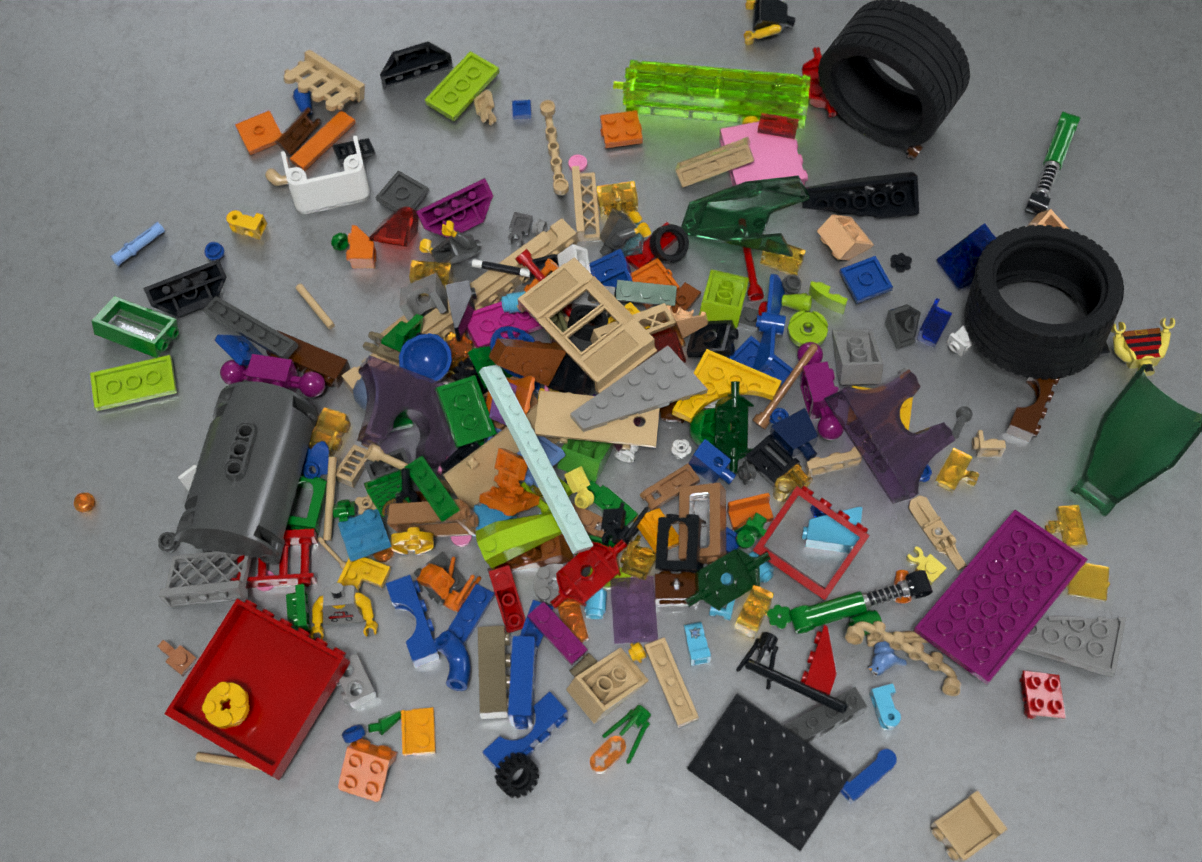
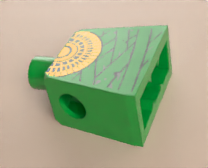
M401 470L364 483L368 495L382 517L388 516L390 504H397L395 494L402 490ZM405 497L403 503H410L409 497Z

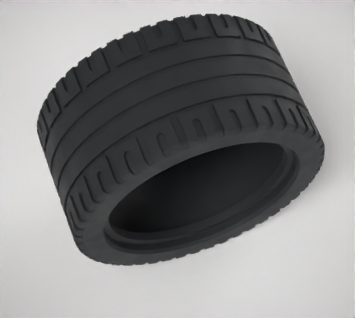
M875 0L858 9L822 55L818 67L820 85L826 99L829 100V104L834 107L836 113H839V116L845 119L846 123L852 125L851 127L857 129L861 134H865L866 137L880 141L882 144L886 143L889 146H918L927 142L934 135L966 91L970 80L968 58L961 47V43L951 33L952 31L946 28L944 23L938 21V18L933 17L931 13L923 11L924 9L920 7L917 8L916 5L908 4V2H900V0ZM874 60L895 70L913 89L892 79Z
M1028 225V227L1022 226L1019 229L1015 228L1010 230V232L1007 231L993 239L985 247L978 259L964 312V322L966 330L969 332L968 336L972 339L974 346H977L976 349L980 353L982 352L986 359L988 358L991 363L997 364V367L1004 368L1009 373L1013 372L1018 376L1032 377V379L1041 378L1042 380L1074 375L1075 372L1078 373L1089 367L1099 357L1111 332L1124 297V281L1120 270H1118L1119 267L1114 263V259L1109 256V253L1103 250L1102 246L1097 245L1094 240L1088 239L1087 236L1080 235V233L1073 232L1067 228L1062 229V227H1052V225ZM1020 281H1038L1051 284L1074 297L1086 316L1080 320L1064 324L1038 322L1012 309L1001 296L999 289Z

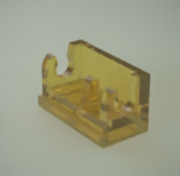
M768 237L766 248L762 251L760 264L789 275H798L806 250Z

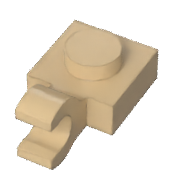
M485 90L474 99L476 113L481 116L483 123L488 120L489 125H493L496 122V117L491 112V109L494 108L492 92Z

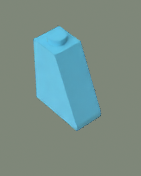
M862 507L843 511L850 516V522L855 525L858 522L861 524ZM828 515L810 519L808 526L803 527L802 539L806 540L805 547L850 553L859 540V536Z

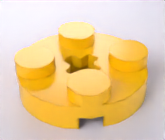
M410 527L407 529V532L394 533L391 535L392 550L408 555V551L414 550L415 554L429 552L433 549L434 534L421 532L418 527Z
M220 682L206 696L202 710L207 720L216 727L227 729L231 726L235 727L241 724L249 713V697L247 692L239 685ZM231 700L229 703L231 708L229 710L224 709L223 711V703Z

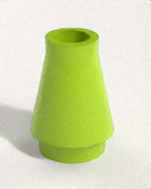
M807 293L784 294L782 297V306L797 311H810L812 296L807 295Z

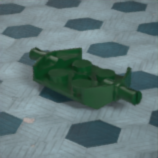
M731 381V394L718 400L715 404V447L730 458L729 469L736 474L738 473L739 459L745 457L753 449L748 448V407H754V404L740 396V382ZM729 422L731 423V426H732L730 432L728 431V424H729Z
M738 548L734 549L696 572L695 594L685 599V602L690 608L697 602L704 601L709 606L720 611L723 606L755 587H760L759 567L771 560V557L765 552L755 558ZM724 573L731 575V581L727 585H723L721 582V576Z

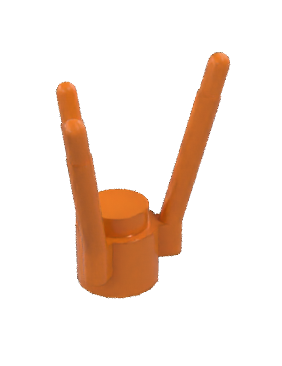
M455 557L451 558L448 574L451 577L455 566ZM471 575L460 593L454 590L449 593L448 590L441 597V599L445 600L443 606L452 611L459 612L475 584L480 582L481 577L478 576L472 583L475 576Z

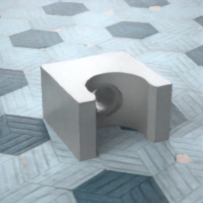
M437 273L401 288L399 307L407 321H410L416 314L421 315L434 307H437L440 314L447 311V291ZM426 293V294H428V295H427V296H421L420 294Z

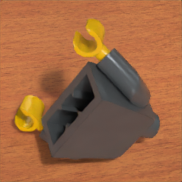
M612 208L600 234V239L604 243L600 253L606 256L612 253L614 249L623 250L629 238L636 237V234L640 233L642 237L649 236L651 234L650 227L647 223L642 222L636 228V223L642 220L638 212L631 211L626 215Z
M447 221L446 225L442 224V234L452 237H448L435 248H431V240L423 239L419 247L422 253H431L437 268H442L467 261L481 250L482 245L479 240H474L473 235H463L459 231H454V223Z

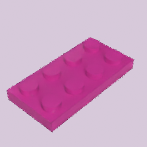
M498 302L474 310L466 330L475 347L480 348L490 346V339L493 333L501 327H516L528 334L543 329V327L527 311L511 314L503 312L502 302ZM507 331L500 333L503 338L509 339ZM513 331L515 337L520 335V333Z

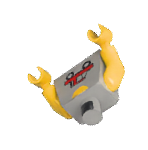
M334 583L330 587L324 588L323 595L319 596L312 606V623H314V626L311 628V639H313L315 632L320 633L321 639H323L324 628L321 626V623L323 625L359 623L365 622V620L364 635L368 636L369 628H372L374 635H376L378 624L372 620L374 614L370 599L359 593L353 585L343 586L341 583Z

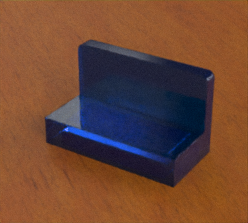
M938 298L935 299L916 339L933 348L936 347L952 313L938 307L940 301Z

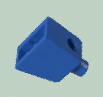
M704 439L689 461V465L694 472L711 483H716L721 478L730 485L737 475L727 468L731 462L730 458L706 439Z

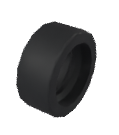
M668 224L658 227L650 237L651 252L661 262L669 263L680 260L686 255L689 248L688 236L683 228L678 225ZM665 232L673 233L678 240V250L675 254L667 255L661 249L660 238Z
M580 305L572 309L567 327L570 328L595 309V307ZM601 312L590 321L594 325L586 324L573 335L579 339L591 341L593 330L607 325V316Z

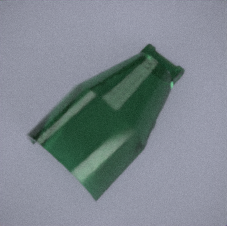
M1145 364L1139 367L1102 414L1081 476L1070 489L1072 493L1080 495L1097 508L1104 517L1111 512L1117 503L1139 490L1145 484L1153 481L1165 471L1173 468L1202 432V414L1177 403L1158 389L1144 373L1147 367ZM1085 485L1095 494L1106 500V504L1088 492L1083 486Z

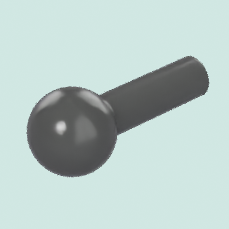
M962 406L957 409V421L951 433L952 438L958 439L965 422L971 420L973 413L969 407Z

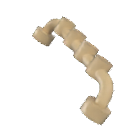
M545 100L540 104V112L545 116V134L547 141H549L548 153L552 158L550 163L551 170L554 172L553 190L557 195H565L569 190V184L561 172L562 160L559 158V144L556 142L557 130L553 125L552 115L555 114V104L551 100Z
M862 621L847 628L845 639L849 643L854 645L861 644L865 634L864 631H867L873 639H882L889 643L892 649L908 653L912 660H921L927 663L931 670H940L945 673L948 678L943 682L942 691L949 696L960 694L961 682L957 680L955 671L943 662V655L941 653L932 652L929 655L923 652L924 645L922 643L913 642L910 645L904 642L905 635L898 631L893 632L892 635L885 631L886 625L880 621L874 622L873 625Z

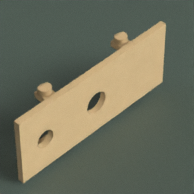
M541 390L539 392L534 431L536 436L560 438L559 443L567 444L568 439L622 444V450H630L631 445L656 448L660 408L639 415L637 413L628 416L627 419H618L608 422L607 425L582 432L571 419L570 413L595 396L572 394L570 392L561 393ZM637 417L643 418L645 420L644 426L638 427L634 425V419Z
M538 403L529 409L526 414L532 429H535ZM508 427L504 428L443 475L457 499H461L471 509L479 503L480 494L490 491L493 486L499 487L494 481V477L499 472V470L494 468L498 449L505 448L515 454L520 451ZM545 437L554 444H556L560 439L554 437Z

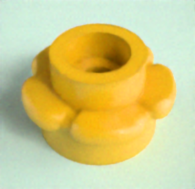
M640 642L631 643V649L628 652L632 660L642 663V660L647 658Z

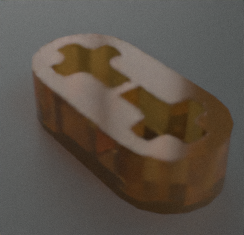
M619 736L609 738L591 756L590 768L594 773L604 774L625 754L626 743L624 739ZM612 743L616 745L618 743L621 744L620 752L615 750L614 752L609 754V752L612 750ZM605 756H607V758L604 760L605 767L602 768L601 766H598L596 768L595 759L598 758L599 760H602Z

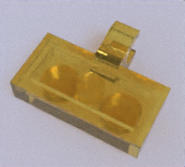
M953 448L934 484L951 493H954L960 481L974 487L978 481L979 474L974 471H966L973 457Z
M1079 505L1058 506L1056 509L1058 521H1048V525H1045V530L1050 534L1061 533L1063 542L1071 548H1085L1088 542Z

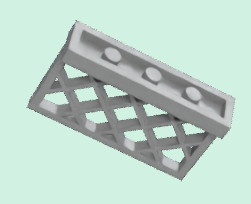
M214 551L172 556L166 586L164 589H160L159 597L168 607L247 599L249 591L246 589V583L252 557L245 556L244 560L236 565L233 561L243 555ZM220 558H226L220 566L216 567L214 565ZM201 560H207V562L197 570L195 565ZM187 562L188 564L178 572V563ZM232 564L234 568L224 575L222 571ZM213 566L215 570L205 578L202 574ZM193 568L196 572L185 580L183 575ZM238 572L241 573L240 580L230 581ZM219 574L223 577L217 583H210ZM199 576L202 577L203 580L198 585H190ZM180 578L184 581L178 587H173V584Z

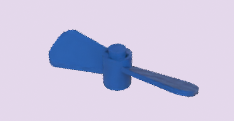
M777 274L770 275L767 312H762V316L758 315L756 327H759V332H763L753 369L760 372L768 367L774 357L775 334L783 336L786 316L779 315L785 290Z

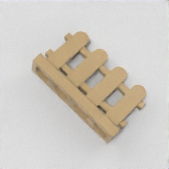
M310 49L304 52V62L300 60L298 66L291 70H285V83L293 84L297 82L299 92L307 93L311 91L312 100L315 102L325 100L326 109L329 111L343 109V105L349 100L361 102L364 99L365 84ZM308 73L311 74L310 76H308V77L305 78V79L302 78V77H304L305 75H307ZM322 82L325 83V84H323L322 86H320L319 88L316 87L317 85H319V84L322 83ZM336 91L339 92V93H337L336 95H334L333 97L330 96L331 94H333V93L336 92Z

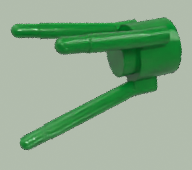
M637 705L634 710L631 709L626 716L602 735L603 738H606L627 720L628 723L619 733L620 736H623L631 726L636 729L641 727L626 760L627 764L631 763L646 729L650 726L648 720L651 714L641 705Z

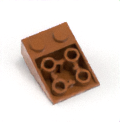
M563 534L507 562L511 571L534 569L548 564L567 563L573 559V553Z

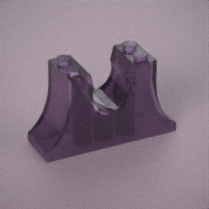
M369 355L362 362L358 371L365 384L367 406L357 441L362 442L361 445L367 448L372 443L379 446L393 430L395 418L404 417L412 420L420 431V442L416 447L415 460L423 456L431 469H435L445 463L453 438L435 388L445 384Z
M910 369L889 378L874 389H856L846 386L824 398L892 504L915 497L918 494L921 475L927 464L937 453L956 440L952 435L951 429L944 422L916 433H912L904 427L900 418L901 406L905 400L913 397L921 387L916 375Z

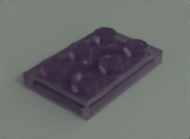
M653 576L613 578L610 581L614 645L637 642L647 643L658 640Z

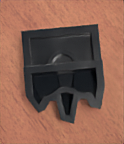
M566 353L547 387L563 393L570 392L572 394L589 395L592 379Z

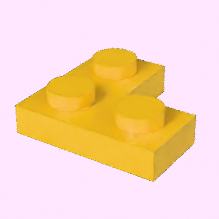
M366 557L352 562L348 559L337 583H341L343 586L353 585L358 591L363 581L383 588L391 572V567Z

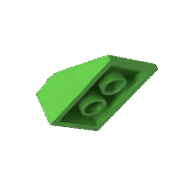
M568 439V443L564 444L561 448L566 456L558 462L557 468L569 472L582 466L588 480L596 482L615 444Z

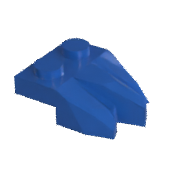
M622 249L589 263L591 274L603 286L615 287V295L617 280L632 281L631 269Z

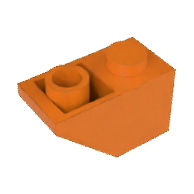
M352 225V231L348 233L350 249L346 251L347 261H350L352 269H375L377 251L374 242L356 225Z

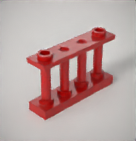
M315 529L285 530L283 537L285 543L279 561V575L266 576L267 563L258 558V576L247 578L246 589L294 586L299 584L310 587L311 584H317V578L314 573H309L310 546L318 544V535ZM299 545L301 546L300 574H288V548ZM244 555L237 558V565L244 560ZM238 572L236 578H231L230 581L240 580L241 573Z

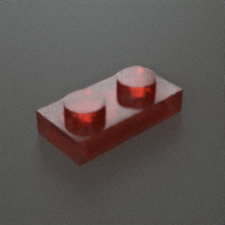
M761 113L758 133L795 139L799 119Z

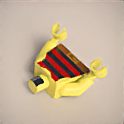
M1162 318L1160 326L1163 328V331H1160V328L1125 331L1126 325L1123 322L1118 323L1119 329L1117 331L1116 324H1113L1111 332L1115 333V336H1113L1114 353L1123 362H1126L1128 368H1140L1142 376L1153 375L1155 373L1154 366H1157L1160 360L1165 357L1169 347L1171 336L1169 329L1175 326V319L1170 318V324L1166 326V318Z

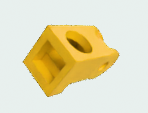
M234 210L229 212L226 217L233 232L259 240L267 226L264 215L259 213L252 217Z

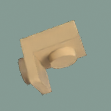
M978 430L976 436L972 438V448L976 450V457H1002L1006 449L1005 440L988 439L984 441L983 430Z

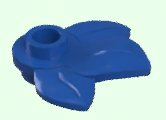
M325 441L315 444L312 449L308 447L303 464V474L306 478H320L322 474L326 475L328 473L330 452ZM312 466L316 468V473L312 471Z

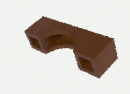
M1060 377L1057 379L1048 378V380L1027 378L1026 383L1034 391L1036 402L1028 407L1016 408L1007 428V434L1030 442L1032 436L1037 437L1041 428L1038 422L1040 419L1043 420L1048 408H1045L1046 402H1051L1054 391L1051 390L1052 386H1057Z

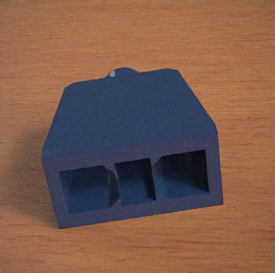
M805 408L771 426L770 434L791 457L802 453L805 459L809 461L817 455L813 446L817 444L818 434Z

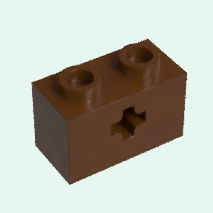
M662 571L659 574H655V606L687 605L685 599L694 595L696 591V573L681 572L679 574H672L670 571ZM674 585H678L679 590H675Z

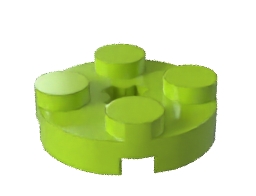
M802 310L791 317L787 333L790 340L798 347L806 342H814L820 346L826 340L828 323L820 313ZM805 326L807 328L812 327L810 333L804 331Z

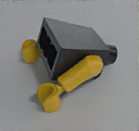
M747 0L745 3L747 10L753 9V31H755V33L752 31L744 33V41L747 46L752 45L755 38L761 39L767 36L778 35L785 26L792 28L795 24L796 18L787 15L788 5L781 0Z

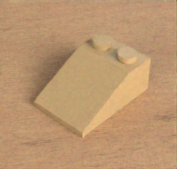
M620 647L577 675L566 691L595 724L615 710L648 683L649 680Z

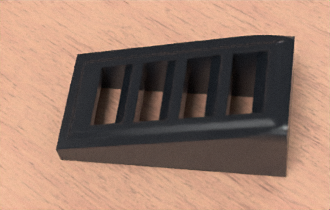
M369 138L358 140L363 159L376 155ZM354 141L332 146L340 167L344 166L346 157L357 154ZM363 146H367L368 150L364 151Z

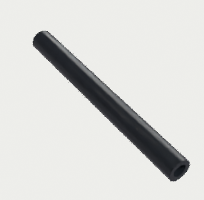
M749 659L746 663L745 668L841 714H844L847 710V703L761 663L756 664V661Z

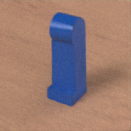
M889 749L881 750L871 765L852 781H847L840 792L850 804H853L888 774L897 762L895 753Z

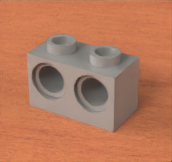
M357 653L347 658L350 664L346 670L353 669V674L349 677H345L343 674L337 686L341 684L344 691L341 692V696L345 704L350 703L353 709L377 698L376 692ZM356 688L363 689L360 695H352L353 691Z

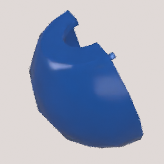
M430 333L408 339L402 346L399 354L400 369L413 379L427 385L441 381L449 372L452 363L451 350L447 342L438 335Z

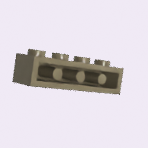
M504 626L478 627L479 705L481 719L508 718L509 697L507 689H510V675H507V667H511L510 654H506V646H510V634L505 632Z

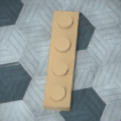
M665 637L644 645L677 727L679 728L699 720V716Z

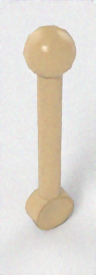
M321 537L317 538L318 542L337 560L340 568L344 569L347 562L342 561Z

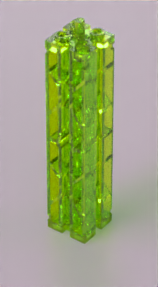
M630 60L629 67L625 69L626 82L614 81L613 89L623 90V105H626V112L637 110V113L642 115L740 124L748 116H756L760 121L787 117L788 123H791L792 127L804 129L811 76Z

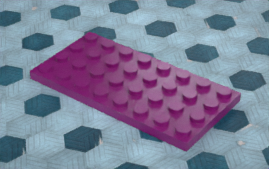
M1014 510L918 623L914 632L984 684L988 685L1086 564L1088 559L1017 510Z

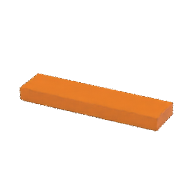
M341 110L290 158L291 163L306 171L356 124L355 119Z

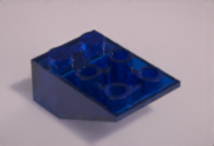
M985 223L936 259L959 290L972 283L982 251L993 239H996Z

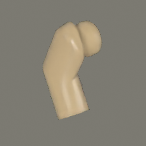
M273 168L266 171L265 176L273 185L282 186L288 184L286 175L281 176Z

